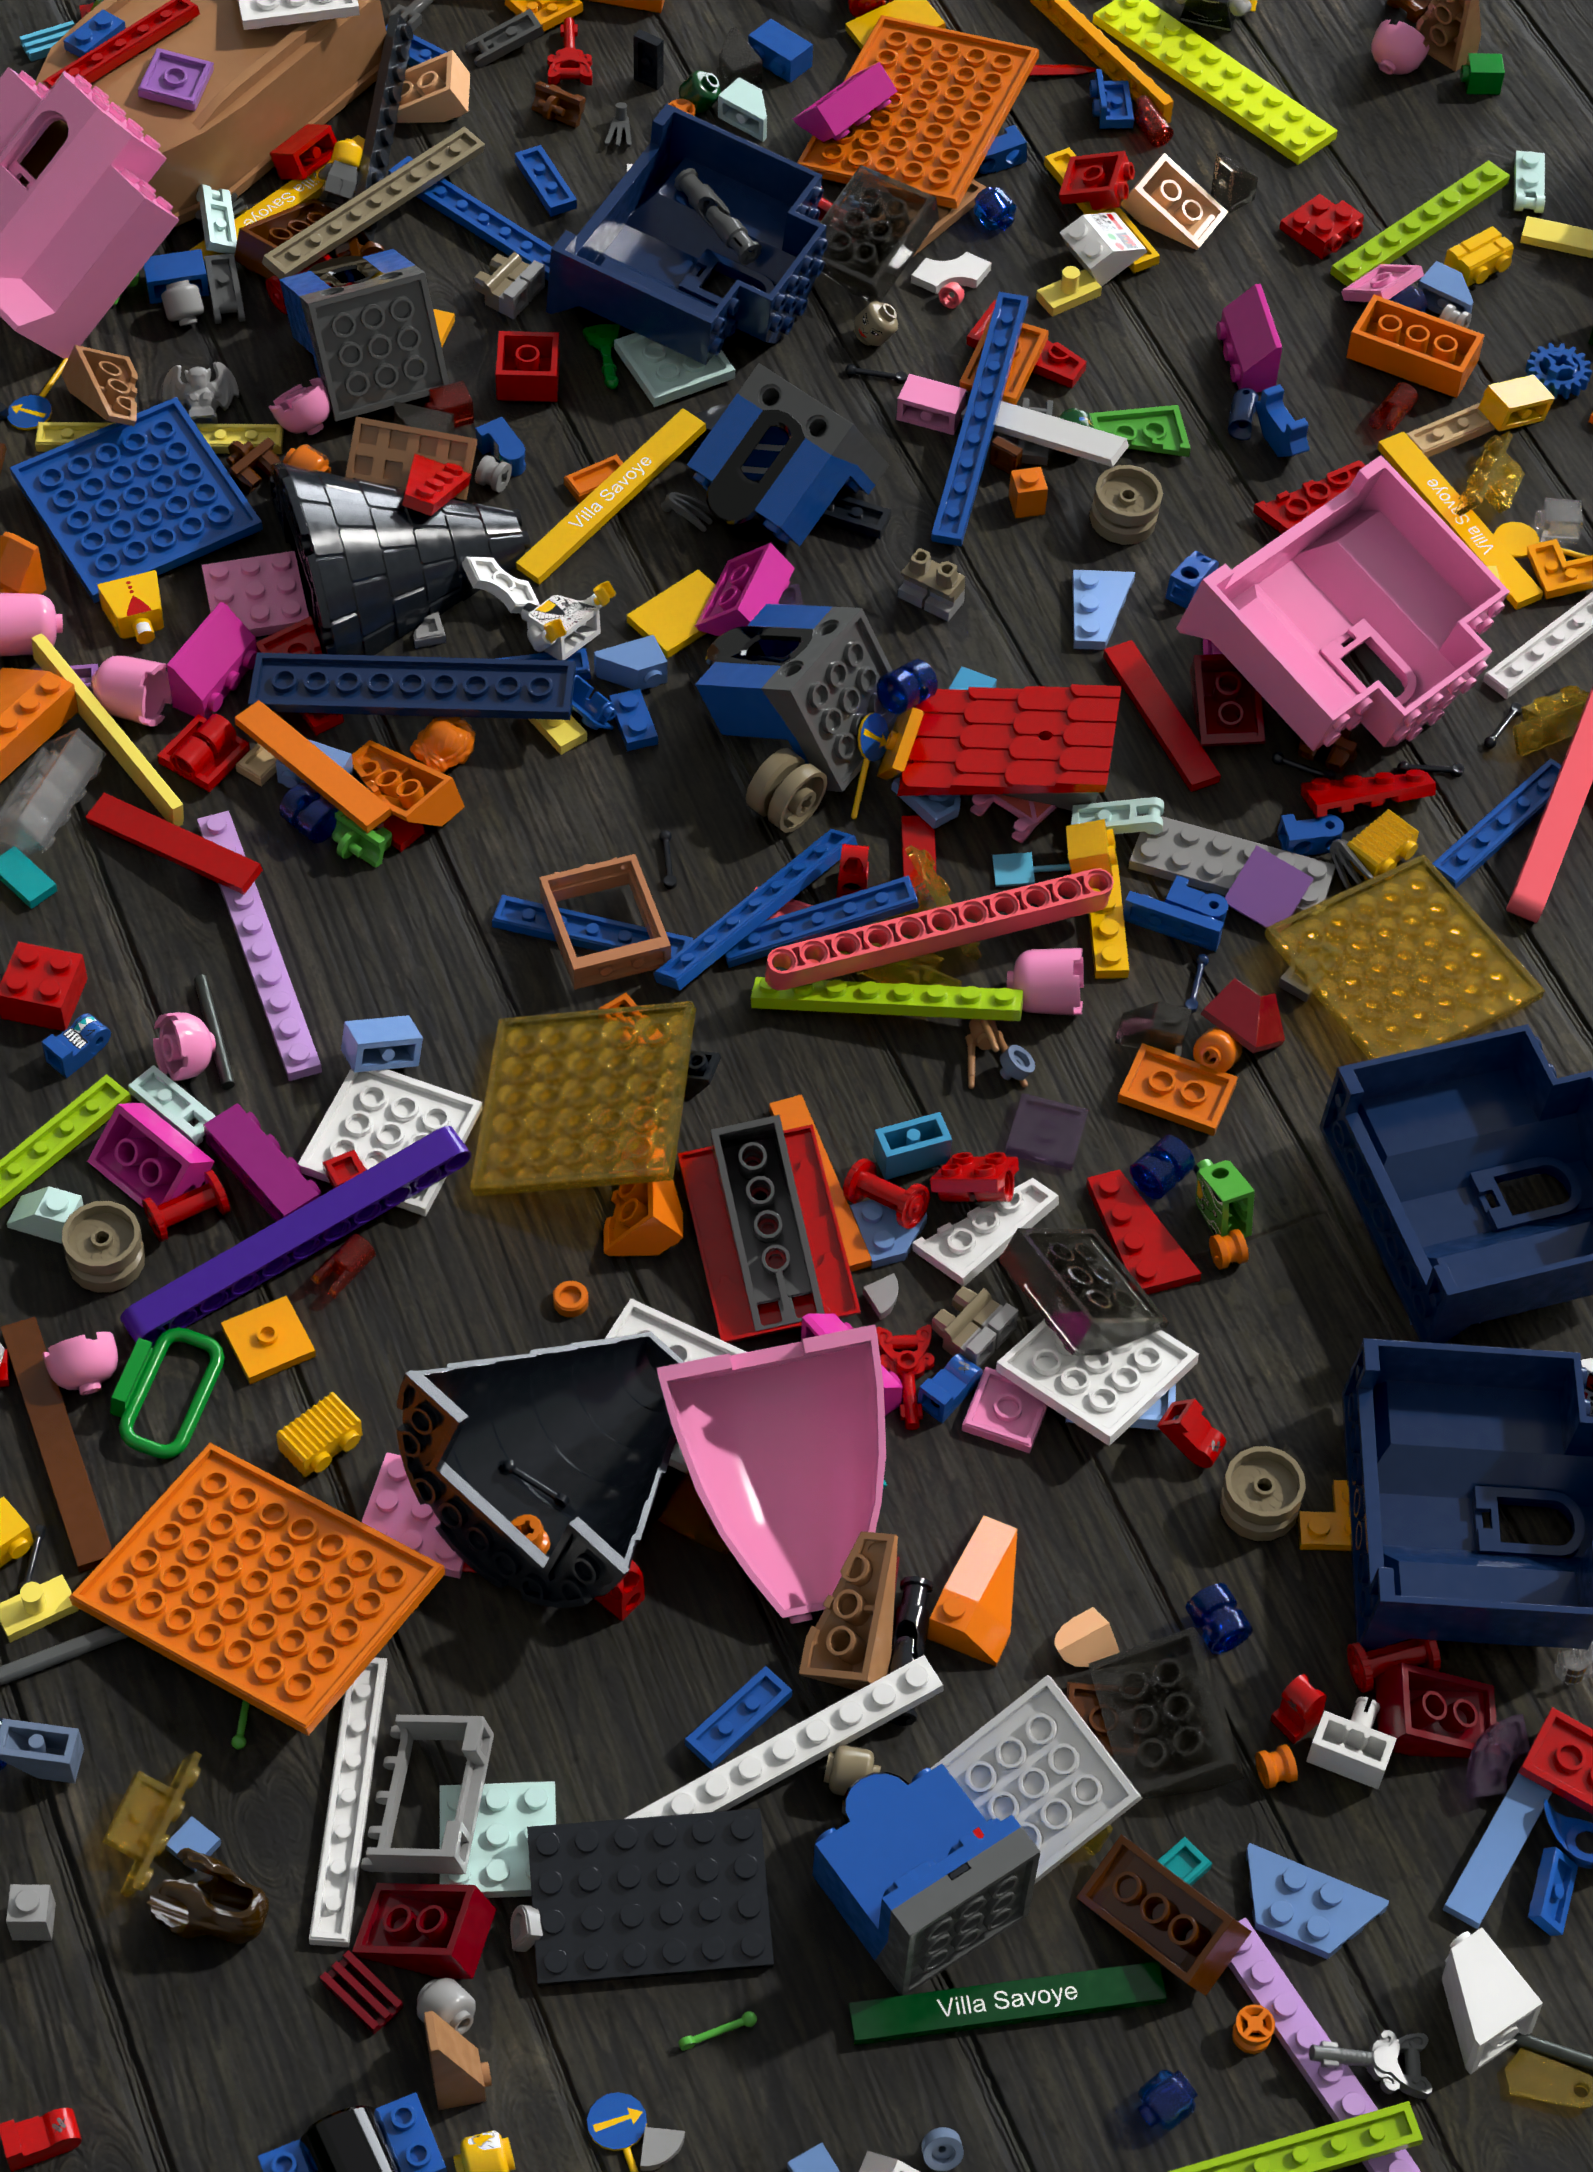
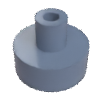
M1011 1045L1000 1056V1062L1003 1067L1000 1069V1074L1006 1080H1010L1012 1077L1017 1080H1024L1035 1070V1062L1032 1056L1018 1045Z
M946 2127L936 2128L928 2132L922 2140L921 2149L924 2161L931 2169L948 2171L955 2168L961 2162L964 2150L960 2136L956 2131Z

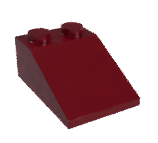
M1224 654L1194 655L1190 676L1200 746L1265 744L1261 694Z
M1403 1662L1375 1677L1376 1702L1380 1705V1710L1377 1713L1378 1731L1397 1738L1392 1752L1409 1756L1495 1759L1499 1756L1493 1685Z
M376 1883L352 1953L357 1957L437 1978L473 1979L496 1908L476 1885Z

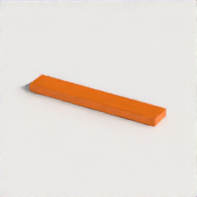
M260 700L235 716V725L365 832L369 833L392 815L390 806Z
M802 1094L769 1103L771 1116L780 1115L783 1130L813 1124L850 1271L853 1272L870 1267L872 1264L871 1256L849 1204L843 1196V1190Z

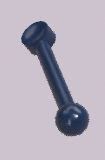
M1200 954L1196 958L1198 965L1190 999L1186 1000L1184 1006L1188 1013H1195L1198 1009L1196 999L1204 967L1209 963V958L1205 954Z

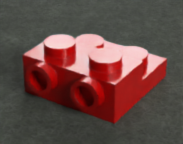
M1125 151L1070 157L1059 192L1061 203L1070 204L1089 201L1092 210L1119 208L1122 200L1128 199L1129 188L1127 182L1134 179V165L1132 162H1129Z
M1318 194L1280 221L1279 229L1320 259H1323L1330 253L1337 252L1349 240L1355 239L1360 235L1363 230L1364 215L1343 200L1335 205L1323 195Z

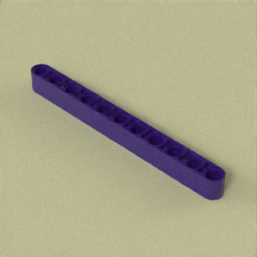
M452 1126L441 1127L132 1304L124 1310L120 1320L135 1343L138 1338H142L152 1342V1346H154L158 1337L168 1329L186 1328L461 1169L469 1162L471 1152Z

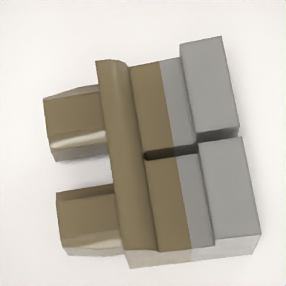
M513 252L508 258L496 254L489 264L490 272L493 274L489 275L480 271L474 277V289L485 295V305L515 319L545 287V264L535 260L531 264H527L522 261L516 252Z
M922 548L917 549L910 558L909 563L901 571L904 581L898 589L897 597L921 609L924 606L925 611L949 621L964 603L965 576L957 572V565L949 561L939 564L931 560L930 552Z
M962 1286L952 1299V1306L960 1311V1314L955 1317L945 1309H941L933 1317L931 1326L943 1338L942 1348L952 1356L961 1353L978 1367H981L995 1352V1349H998L1016 1329L1019 1310L1008 1303L1004 1306L1000 1305L991 1298L990 1293L985 1288L977 1294Z

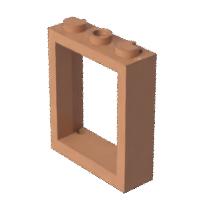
M635 854L620 858L615 857L612 860L586 864L579 868L554 872V874L539 877L540 898L574 990L659 969L671 959L670 941ZM629 884L650 939L576 957L556 902Z

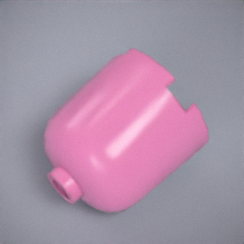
M0 593V657L33 655L32 637L41 633L54 646L57 633H63L62 614H56L54 604L48 597L41 594Z
M112 656L107 658L92 676L91 686L93 695L111 716L150 727L157 726L165 718V716L160 715L165 703H172L168 672L166 670L167 664L129 656Z
M1082 948L1032 949L1019 955L1015 961L1014 971H1007V988L1023 990V1011L1037 1014L1082 1015L1083 1001H1080V988H1084Z

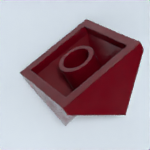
M1236 978L1200 1014L1215 1026L1228 1033L1234 1040L1252 1053L1280 1046L1285 1041L1276 994L1259 996Z

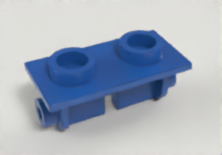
M575 675L571 711L578 712L583 717L581 721L591 729L598 730L599 728L612 730L614 727L607 721L612 720L616 716L615 705L596 691L591 699H588L594 688L579 675Z

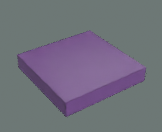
M157 48L138 88V97L195 111L213 73L214 64L213 62Z
M1256 845L1224 898L1227 900L1228 907L1280 936L1314 878Z

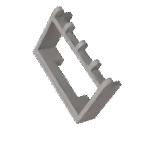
M396 1715L395 1722L397 1725L391 1727L390 1736L400 1739L397 1756L385 1757L383 1763L384 1768L394 1770L390 1790L378 1791L375 1799L377 1803L386 1805L382 1826H370L368 1831V1837L378 1840L377 1848L367 1847L366 1855L368 1858L362 1859L361 1869L368 1872L466 1874L494 1733L483 1716ZM414 1740L463 1741L462 1752L467 1758L462 1787L455 1820L446 1822L441 1849L390 1848Z

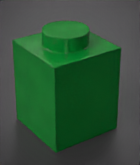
M1468 53L1466 65H1462L1460 71V80L1465 82L1466 94L1500 95L1505 75L1502 54Z

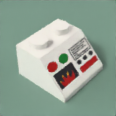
M1115 212L1082 215L1060 232L1069 251L1101 287L1147 253L1146 248Z

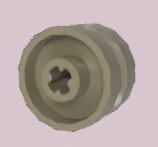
M1117 465L1105 470L1099 476L1089 515L1092 527L1100 536L1113 543L1127 545L1137 544L1146 540L1155 529L1163 496L1161 483L1149 471L1133 465Z
M780 749L769 756L754 774L746 794L747 806L761 816L768 817L769 822L783 832H793L801 827L820 805L828 784L827 775L812 764H805V760L791 749Z
M94 1201L79 1207L69 1215L62 1228V1245L66 1254L67 1267L74 1281L82 1288L100 1293L120 1290L138 1278L145 1265V1249L140 1225L133 1212L126 1206L112 1201Z
M1256 1446L1239 1452L1229 1463L1219 1499L1221 1515L1225 1522L1240 1536L1254 1541H1272L1284 1536L1295 1525L1306 1489L1304 1472L1298 1462L1289 1454L1270 1446Z

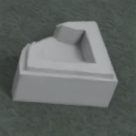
M439 612L425 617V621L414 631L415 648L446 643V635Z
M894 1273L863 1287V1295L880 1320L891 1313L897 1301L899 1287Z
M645 2127L640 2171L656 2170L678 2154L684 2143L685 2131Z

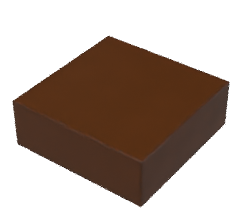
M997 436L991 442L990 464L1011 475L1012 470L1021 469L1023 449Z

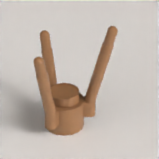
M972 1019L969 1023L971 1034L965 1037L968 1046L969 1089H973L975 1086V1047L978 1046L981 1050L992 1049L994 1052H998L999 1047L1002 1052L1008 1049L1002 1031L998 1030L995 1020ZM1026 1079L1019 1080L1022 1087L1026 1088L1028 1086Z

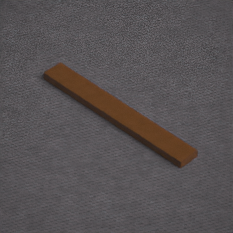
M34 1316L0 1328L78 1570L83 1572L97 1567L111 1552L112 1548L59 1387L50 1377L45 1366L42 1353L47 1352L36 1317Z

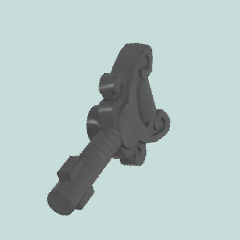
M1384 2030L1369 2047V2051L1338 2048L1337 2042L1322 2041L1320 2045L1312 2044L1310 2046L1309 2059L1311 2061L1321 2062V2067L1334 2069L1339 2064L1366 2067L1368 2073L1375 2081H1381V2090L1386 2094L1391 2095L1399 2089L1401 2092L1412 2097L1427 2099L1432 2093L1431 2083L1426 2077L1421 2075L1420 2052L1429 2041L1424 2033L1409 2034L1397 2039L1394 2032ZM1399 2053H1404L1405 2074L1402 2073L1397 2058Z

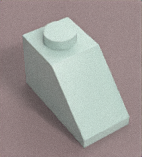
M741 78L736 79L718 95V118L763 142L767 138V114L762 89Z
M50 1186L22 1195L7 1222V1228L62 1244V1228L69 1215L84 1205L82 1196Z

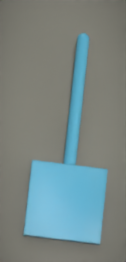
M1032 852L992 855L996 887L1035 884L1034 873L1071 870L1070 864L1033 866Z

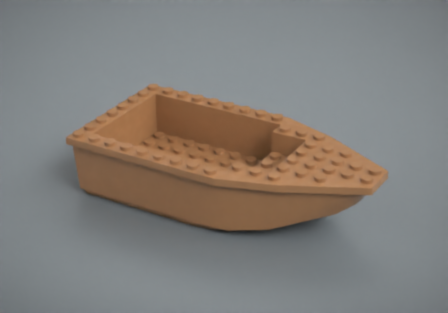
M103 0L51 47L34 85L37 86L39 82L43 84L42 81L79 58L65 50L63 40L102 9L125 21V27L128 28L170 0ZM190 0L198 6L200 15L91 83V89L97 86L109 96V104L114 102L126 112V120L131 118L144 129L142 131L144 137L147 134L161 145L158 151L167 159L148 184L156 190L154 193L156 198L161 196L173 206L171 212L179 219L174 227L194 219L196 212L200 210V202L196 198L200 184L208 185L212 190L217 191L220 188L230 191L231 195L236 193L239 197L275 166L269 154L271 151L307 124H326L377 81L385 36L387 34L380 0H358L360 13L358 16L248 30L243 29L237 0ZM157 48L213 62V73L195 111L138 97V88ZM62 120L54 121L50 124L20 164L36 179L65 143L68 137V125ZM23 175L19 179L25 187L30 183Z

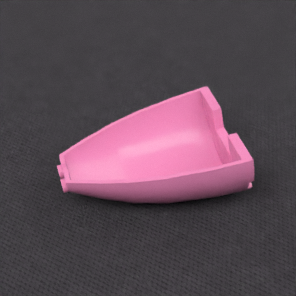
M875 1324L804 1338L801 1342L731 1356L728 1353L657 1368L671 1425L699 1498L720 1537L745 1573L782 1618H790L791 1624L813 1620L811 1612L825 1609L823 1603L828 1594L832 1596L842 1576L840 1571L860 1532H876L882 1503L886 1462L884 1384Z

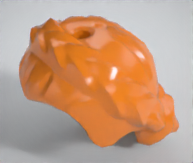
M437 717L425 729L419 732L417 740H414L412 746H410V751L422 764L445 773L448 768L454 767L458 763L464 764L474 751L475 731L464 718Z

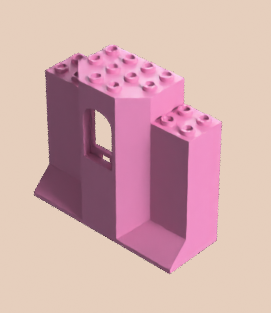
M8 67L0 77V317L17 333L65 359L69 358L74 345H82L178 223L179 219L171 212L173 206L161 196L156 198L154 194L156 190L148 184L167 159L158 151L161 145L147 134L144 137L142 133L144 129L131 118L126 120V112L114 102L109 104V96L97 86L91 89L92 85L79 74L74 78L63 71L49 89L41 82L37 86L34 85L36 81L26 72L21 71L18 74ZM62 120L68 125V137L60 150L36 179L20 163L49 125L54 121ZM22 175L30 182L26 187L19 181Z
M1380 455L1358 471L1349 488L1233 569H1230L1225 563L1205 577L1176 629L1183 634L1211 640L1313 752L1323 744L1329 747L1341 736L1340 732L1347 728L1351 731L1360 722L1383 747L1398 745L1404 739H1407L1408 742L1413 740L1423 730L1422 726L1427 722L1430 726L1436 723L1444 715V708L1460 693L1465 694L1476 684L1477 680L1475 678L1488 667L1486 660L1493 652L1476 632L1481 635L1493 625L1494 621L1492 618L1504 609L1503 601L1510 591ZM1354 639V641H1352L1350 644L1343 647V645L1348 643L1350 640ZM1365 642L1401 681L1404 686V692L1395 698L1379 680L1367 688L1341 659Z

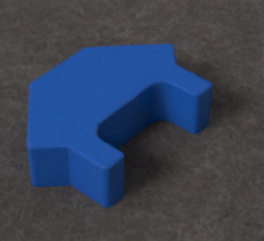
M1280 384L1262 390L1261 400L1255 402V407L1263 437L1278 457L1294 456L1310 450L1306 437L1309 424L1305 418L1296 421L1293 419L1284 406V389Z

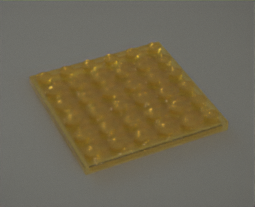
M1424 854L1267 927L1264 935L1369 1060L1459 1040L1542 999L1545 989Z
M685 1001L499 1019L470 1186L474 1196L672 1181L696 1014L693 1002Z

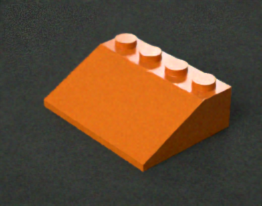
M2 668L0 670V783L78 712L73 683L50 671Z

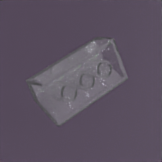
M79 728L44 743L1 806V847L10 849L15 846L24 855L28 856L38 851L45 852L55 842L56 837H54V834L58 828L65 825L70 819L71 813L69 811L74 804H77L87 792L85 789L86 785L100 773L102 769L100 764L107 755Z

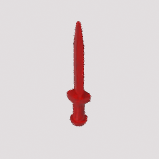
M1074 64L1034 65L1029 76L1080 75L1095 72L1096 68Z

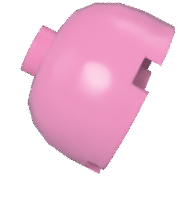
M1385 20L1379 25L1371 43V52L1374 60L1379 65L1380 70L1386 74H1408L1417 69L1424 61L1430 49L1429 44L1425 47L1423 44L1425 37L1414 27L1398 21L1397 25L1389 24L1391 20Z
M314 378L309 380L312 386L307 388L299 384L284 392L273 401L275 406L270 405L269 409L281 427L291 433L307 432L308 435H313L324 428L322 422L330 415L331 403L323 379Z
M176 1012L160 1015L154 1026V1029L160 1028V1038L153 1039L155 1059L159 1070L165 1075L169 1073L170 1079L173 1081H182L198 1076L205 1071L211 1060L212 1053L215 1051L216 1042L214 1035L209 1032L201 1019L189 1013Z
M96 1332V1340L86 1339L85 1335H80L50 1346L48 1348L49 1353H42L50 1377L58 1386L64 1389L79 1390L80 1395H89L102 1389L101 1383L110 1379L117 1367L118 1352L113 1334L111 1332Z

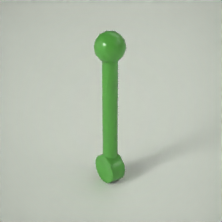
M244 1700L242 1701L237 1734L231 1740L232 1746L238 1750L246 1745L244 1732L250 1704Z
M747 2011L740 2019L695 2036L683 2037L678 2041V2044L682 2051L688 2050L697 2043L741 2026L752 2027L757 2022V2016L754 2012Z

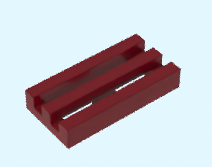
M349 1950L343 1955V1959L340 1962L336 1961L331 1965L332 1969L328 1973L325 1971L319 1976L320 1982L374 2035L403 2009V2002ZM348 1967L390 2006L388 2010L346 1970ZM338 1976L380 2016L376 2021L335 1981Z

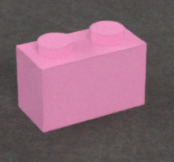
M909 374L898 397L896 420L954 435L962 418L961 413L965 409L967 389Z

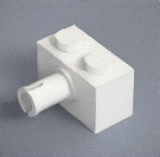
M1358 1697L1350 1720L1324 1710L1306 1762L1379 1789L1397 1739L1372 1729L1377 1713L1380 1710L1379 1703L1372 1699L1368 1712H1364L1368 1697Z

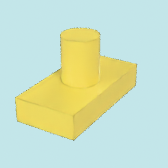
M1067 266L1062 271L1061 280L1037 290L1036 299L1053 317L1101 296L1102 287L1086 269L1080 271L1074 266Z
M572 715L570 720L528 719L561 755L587 741V731Z
M63 1575L42 1584L28 1582L23 1585L19 1595L0 1603V1624L10 1643L79 1611V1608L71 1604L69 1597L72 1592Z

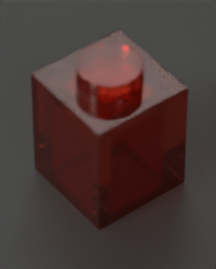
M463 381L428 390L429 403L425 404L427 416L430 421H435L439 432L474 423L473 400Z

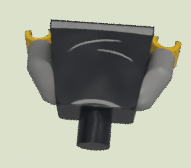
M1175 0L1179 4L1185 3L1180 21L1230 32L1232 31L1236 16H1242L1249 11L1255 12L1257 0Z

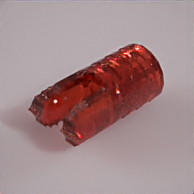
M1142 94L1137 99L1136 105L1139 108L1134 111V119L1152 146H1164L1172 139L1174 131L1151 98Z
M1401 382L1396 384L1394 389L1391 390L1389 395L1372 414L1368 425L1373 429H1379L1385 423L1388 431H1394L1418 401L1417 391L1407 383Z
M353 1234L310 1279L319 1285L334 1270L340 1277L330 1286L328 1294L335 1298L376 1256L375 1250L366 1239L360 1235Z

